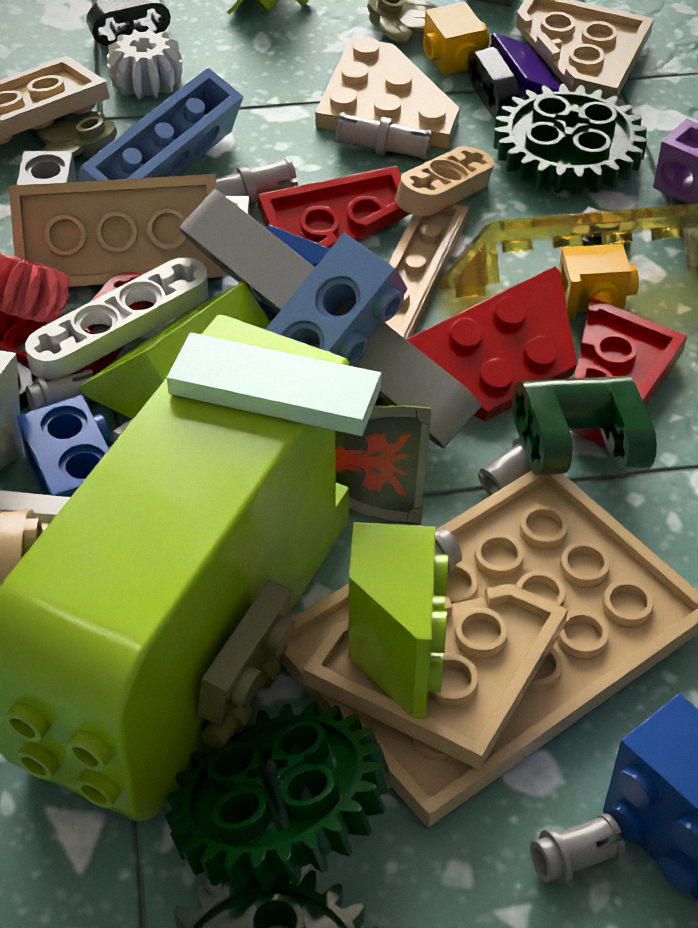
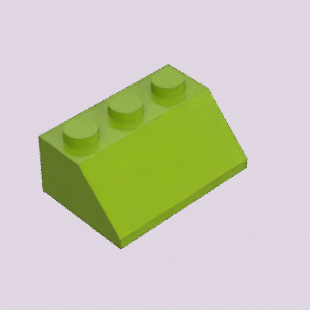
M245 281L177 317L79 387L86 397L134 419L167 378L190 332L202 334L218 315H225L262 329H266L270 321Z

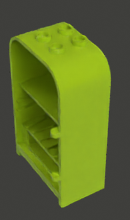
M225 315L216 316L201 334L350 366V362L342 356ZM167 378L164 380L0 586V752L8 762L25 769L37 778L51 781L81 795L97 806L111 809L137 822L151 820L169 803L167 799L168 793L178 790L180 787L175 777L176 774L191 770L194 764L190 755L193 752H202L207 745L201 738V733L209 723V720L197 715L203 676L269 579L293 591L288 612L289 617L349 522V487L336 483L335 430L171 395L168 393Z

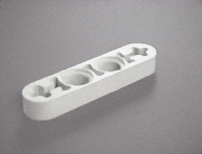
M176 258L41 327L29 335L25 342L29 369L33 375L38 378L42 377L45 380L69 376L204 302L209 294L207 268L202 262L193 258ZM139 301H149L155 304L146 310H133L129 308L131 304ZM104 324L111 327L101 334H89L84 331L89 326Z

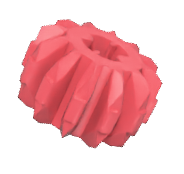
M0 253V311L23 319L49 324L59 319L62 309L66 306L70 279L64 272L55 268Z

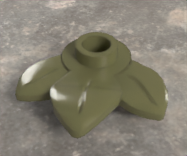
M369 0L367 4L370 22L380 28L386 36L403 45L409 42L412 33L424 34L425 10L438 8L427 0Z
M88 111L76 114L72 119L57 118L50 126L35 129L34 134L36 138L47 143L41 151H72L73 158L80 153L85 158H92L115 140L117 129L114 122L106 120L104 114Z

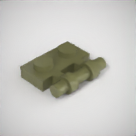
M270 579L201 680L197 715L209 720V723L201 733V738L212 748L221 749L225 747L233 733H241L253 715L251 705L261 689L271 687L281 671L279 661L288 649L287 643L295 625L294 621L288 619L293 591Z

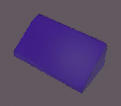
M496 32L491 34L490 47L497 49L514 74L521 99L524 100L526 90L540 95L542 86H547L553 92H559L560 85L530 45Z

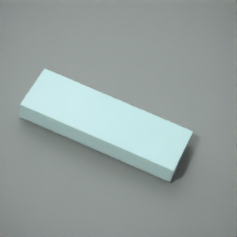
M190 332L167 376L168 393L171 395L363 436L381 390V372Z

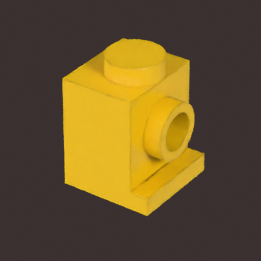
M623 244L562 247L559 271L569 320H576L577 313L588 312L591 297L624 310L627 296L637 295L639 287L638 270L635 264L629 265Z

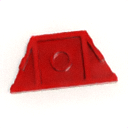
M556 266L406 339L463 384L479 400L482 407L474 416L484 422L512 408L513 390L518 381L568 379L573 376L577 367L561 275Z

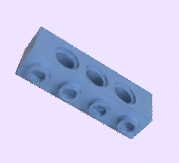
M207 67L81 165L77 182L180 175L232 132L244 96Z
M344 232L265 330L307 345L320 344L319 349L346 358L351 366L363 356L368 346V339L382 321L390 320L399 311L404 300V294L408 288L394 266ZM356 300L351 311L345 315L335 316L337 308L342 303Z

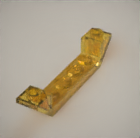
M698 203L494 220L482 228L440 279V290L455 289L456 299L486 296L485 286L500 283L497 245L502 244V253H518L532 251V242L552 240V249H562V247L583 246V237L601 236L602 245L633 242L632 233L651 232L652 241L678 239L683 237V229L686 269L698 268Z

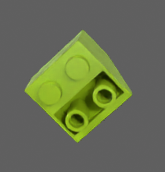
M353 522L349 568V658L412 718L426 719L428 692H441L443 653H445L447 611L444 609L447 593L448 555L435 554L436 526Z

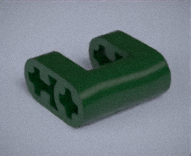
M631 377L526 380L516 383L512 396L513 418L529 466L535 475L567 473L571 467L573 453L570 430L600 429L616 469L621 471L652 467L657 451L656 433L638 388Z

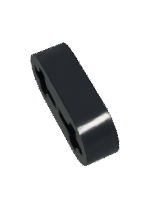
M105 0L96 3L90 8L86 23L93 38L99 44L108 46L117 42V36H129L134 29L138 32H146L148 29H152L155 34L164 32L170 24L171 15L163 0ZM154 9L155 11L151 13V19L144 20L143 18L147 17V10ZM113 18L114 20L110 22V28L103 29L102 27L106 24L105 19Z
M495 47L469 52L467 68L474 90L492 116L501 115V107L511 106L512 97L520 98L519 87L514 74Z

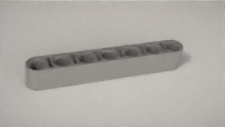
M216 189L203 200L178 228L197 249L238 283L245 281L252 294L276 314L281 311L315 269L312 264ZM356 300L342 303L337 308L335 316L345 315L351 311ZM384 321L368 339V346L363 356L355 364L351 365L357 368L381 372V390L378 397L388 406L404 405L431 408L429 439L443 449L482 407L479 400L463 384Z

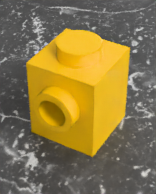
M466 2L425 10L423 47L427 59L435 63L443 76L468 71L467 59L469 52L488 48L490 38L486 24L477 18Z

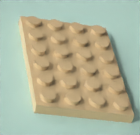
M531 470L436 529L437 532L444 528L447 529L456 539L462 553V561L455 564V571L447 577V593L445 598L449 597L451 604L484 597L485 589L512 584L568 609L564 628L480 770L303 684V668L335 622L349 619V583L290 619L295 622L294 629L287 643L288 649L279 662L324 712L336 705L339 706L344 719L350 715L357 714L363 728L372 727L389 767V771L385 774L390 786L428 828L698 635V591L564 474L535 475Z

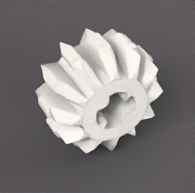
M134 29L131 35L117 36V42L108 45L107 67L109 78L112 81V86L120 89L122 95L136 94L138 100L144 96L151 95L157 99L158 93L173 92L174 85L181 83V75L183 73L181 50L179 49L178 41L170 39L168 33L161 32L155 34L152 29H148L146 32H138Z

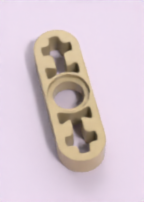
M466 146L455 148L403 173L395 196V202L408 213L418 216L434 215L487 187L495 161L488 153L477 148Z

